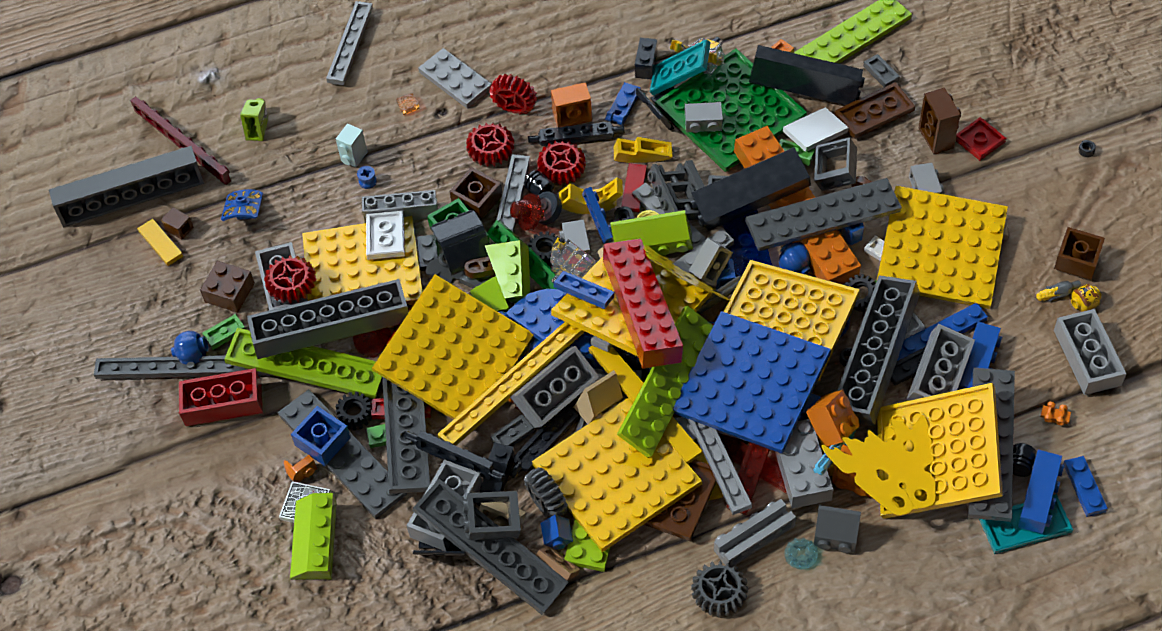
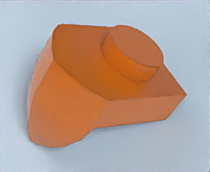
M307 455L294 466L284 460L286 473L294 482H300L304 478L310 477L317 470L315 461L310 455Z

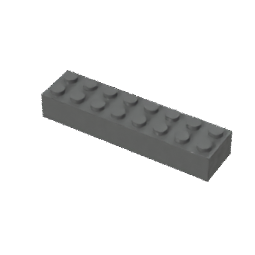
M192 146L57 186L49 189L54 210L64 228L202 185L204 181Z
M879 275L838 388V391L843 390L849 398L852 410L858 417L860 424L875 426L920 296L917 282L914 280Z
M396 279L249 315L247 318L257 359L402 324L408 315V308L400 280Z

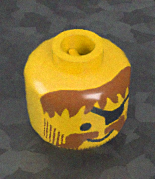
M1085 284L1072 292L1071 304L1081 312L1092 310L1100 304L1101 293L1096 286Z

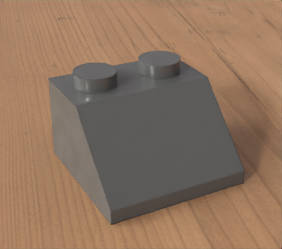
M819 505L813 546L824 550L836 549L843 553H855L861 512Z

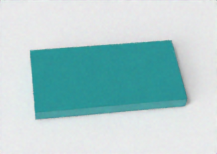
M707 39L654 65L650 93L656 95L707 69L711 42Z
M1057 494L1052 496L1056 498L1054 509H1049L1048 514L1052 515L1050 526L1044 528L1043 534L1018 528L1024 503L1012 506L1011 522L979 519L994 554L1072 533L1073 527Z

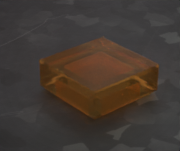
M413 93L396 99L403 115L420 109Z

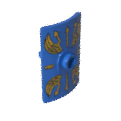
M244 189L228 194L221 220L225 221L237 217V220L256 219L263 192Z

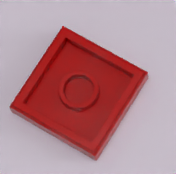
M979 117L956 134L957 139L955 140L981 161L1004 144L1006 137Z

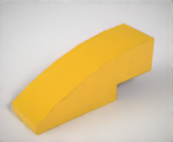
M637 137L635 141L617 138L613 147L614 161L649 163L672 158V142Z

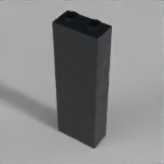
M758 45L749 83L848 105L859 99L861 93L859 87L863 88L865 77H862L863 69Z
M795 147L691 192L693 200L690 202L694 211L698 210L700 213L698 215L700 224L702 226L705 225L709 231L811 186V181Z

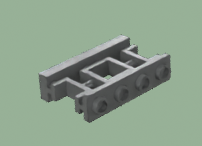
M685 161L684 166H682V163H679L675 171L668 172L664 171L662 165L652 164L648 172V180L654 188V193L658 197L664 213L677 212L679 209H683L688 220H698L700 224L698 219L699 211L691 209L693 208L690 202L693 200L691 192L705 186L693 161ZM674 192H685L688 199L678 200Z

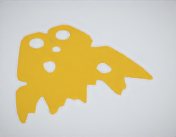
M644 245V250L648 252L645 253L646 256L652 261H658V265L666 268L675 276L678 274L681 276L679 277L680 279L730 301L724 295L714 291L716 289L698 280L694 275L683 271L672 264L674 263L673 261L659 255L649 246Z
M923 414L920 415L912 429H909L902 421L892 419V426L896 434L895 440L888 438L884 442L870 430H868V437L865 438L864 442L858 439L843 437L842 439L848 446L852 456L843 453L836 447L831 450L825 445L821 446L828 458L842 472L847 474L855 472V483L891 513L903 515L911 512L913 506L921 509L934 504L936 494L935 479L931 473L924 470L925 467L933 462V456L931 455V453L933 454V447L930 450L932 440L928 435L929 426ZM905 441H912L914 446L912 452L905 450L903 445ZM876 470L885 471L889 475L888 480L882 481L878 477ZM900 483H905V484H906V488H905V489H901V488L899 487V484H900ZM916 490H924L928 495L925 501L916 499L914 495ZM897 496L903 498L905 502L904 507L896 508L892 504V499Z

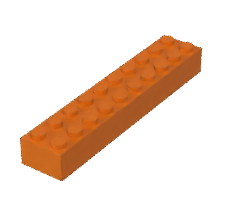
M768 126L735 139L734 153L745 169L784 152ZM807 187L768 205L773 210L816 197L810 188ZM838 230L795 241L802 243L807 248L811 259L810 268L816 278L843 285L850 281L849 278L855 279L854 275L860 274L861 264Z

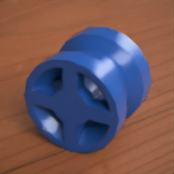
M370 166L359 168L357 171L359 185L364 189L373 188L377 183L374 169Z

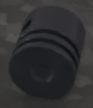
M533 170L525 178L524 187L537 197L543 193L544 189H546L545 192L552 193L554 182L540 171Z
M1025 443L1013 445V475L1019 477L1031 475L1037 454L1034 447Z

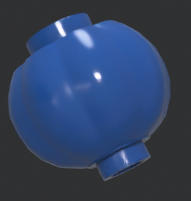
M791 242L780 249L781 254L778 259L780 268L805 275L810 272V255L802 243Z
M185 331L175 338L171 354L173 357H177L183 364L187 365L188 362L196 364L200 362L199 359L202 356H206V352L209 350L208 342L198 332Z

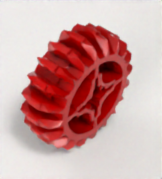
M507 74L499 75L491 84L490 98L493 99V103H497V107H501L503 110L514 114L518 113L519 115L522 113L528 114L534 108L537 101V92L534 91L533 86H530V82H525L518 75L516 77L512 74L509 76Z
M494 122L491 125L485 123L484 126L479 124L478 129L473 128L472 132L469 133L466 140V150L474 163L478 162L480 166L485 163L487 167L489 164H492L495 167L496 163L502 165V160L508 161V156H512L514 138L511 131L506 126L502 127L500 123L498 125H495Z
M563 140L561 143L555 141L554 145L548 143L547 148L543 147L542 152H539L537 160L538 171L554 182V184L558 182L561 186L562 183L568 185L569 181L575 183L576 178L580 179L581 174H584L586 166L585 155L581 148H578L576 144L571 145L570 141L568 143H564Z
M290 255L287 259L282 256L281 261L275 260V265L270 264V270H266V276L264 277L266 290H268L271 297H274L276 301L281 300L283 304L287 300L290 304L293 300L299 303V298L306 299V294H311V289L315 288L317 280L315 269H313L310 262H307L305 258L300 259L298 255L295 258Z

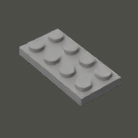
M444 48L418 67L419 73L465 108H469L490 91V82Z

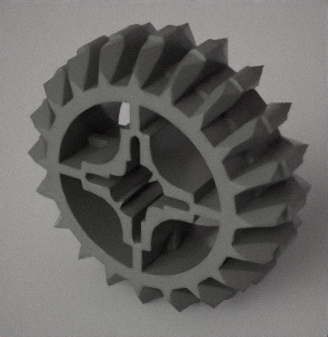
M538 467L525 475L524 481L527 491L533 502L547 519L555 514L562 517L568 511L563 493L546 470Z
M721 560L718 562V565H715L712 561L710 567L704 564L702 570L696 572L697 576L693 577L694 584L691 585V590L694 592L692 593V598L696 599L697 606L702 605L701 610L703 612L709 609L710 616L713 612H717L718 617L721 616V612L728 616L729 610L736 613L737 607L741 608L743 601L747 599L748 587L746 586L747 579L743 578L744 573L742 571L737 572V566L730 568L729 562L726 566L722 565ZM727 579L734 583L736 589L732 587L733 585L727 583ZM703 589H706L707 592L711 593L713 595V598H709L704 593Z

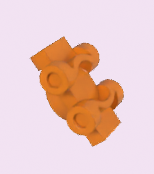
M1048 402L1047 406L1043 405L1040 417L1044 418L1045 422H1053L1060 426H1063L1064 423H1069L1071 412L1067 411L1068 407L1066 405H1060L1059 409L1055 408L1056 404L1054 402Z

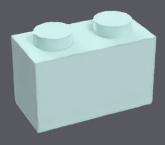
M347 124L337 136L336 143L341 161L346 165L357 167L367 154L363 130Z

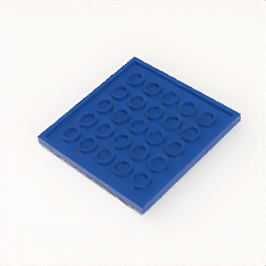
M721 311L697 357L695 366L692 367L689 373V380L683 384L680 390L681 395L677 398L673 408L674 414L783 454L831 354V349Z

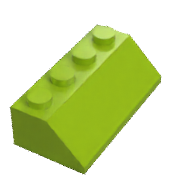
M685 210L611 222L614 242L641 239L643 245L649 246L659 255L686 252L693 249L692 231Z
M312 493L296 501L290 571L291 580L332 579L337 506L333 493Z

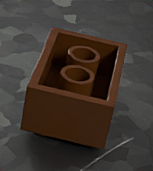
M945 87L924 93L918 128L933 155L954 149L957 129H959V120L961 118L959 107L955 106L952 95L948 94Z

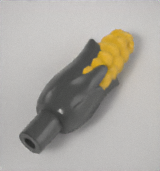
M1079 280L1071 283L1069 281H1062L1052 286H1046L1045 290L1036 294V298L1039 301L1048 300L1050 302L1057 298L1066 297L1074 289L1081 287V282Z

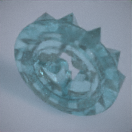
M804 537L802 539L794 538L793 541L788 542L784 555L786 561L792 567L807 569L817 561L818 551L812 540L808 541ZM806 548L805 556L802 554L797 557L798 551L796 549L801 551Z

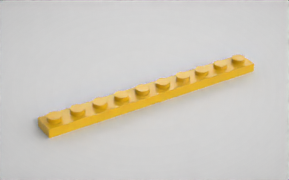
M564 322L438 433V437L457 446L585 331Z

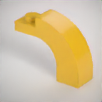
M618 177L604 187L593 190L597 192L599 197L598 204L605 212L617 206V199L623 195V180ZM571 183L559 192L562 209L578 214H590L582 195L584 189Z

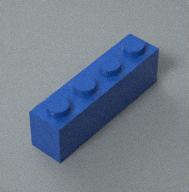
M977 322L972 338L975 341L957 390L972 387L974 368L992 369L989 365L995 362L998 353L994 351L995 347H1000L1002 336H999L1001 328Z
M1042 450L1037 451L1018 528L1043 534L1044 528L1050 526L1052 515L1048 513L1049 509H1054L1056 498L1052 496L1053 492L1058 493L1060 481H1057V476H1062L1064 464H1061V455Z

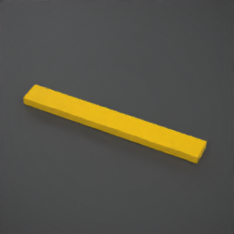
M590 346L589 352L608 374L613 370L616 372L620 388L634 403L644 384L613 347L606 352L595 346ZM672 416L662 436L689 464L702 455V450Z

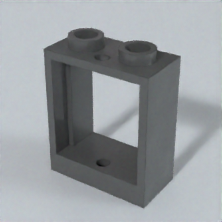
M850 137L816 146L814 181L821 191L856 183L857 147ZM847 154L845 168L827 172V159Z
M517 491L467 493L466 501H463V513H467V520H464V532L468 533L469 540L519 538L521 528ZM507 502L509 526L475 528L473 503Z

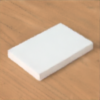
M825 107L784 126L783 132L807 152L818 145H822L847 133L848 127Z
M403 211L366 214L367 260L405 256Z

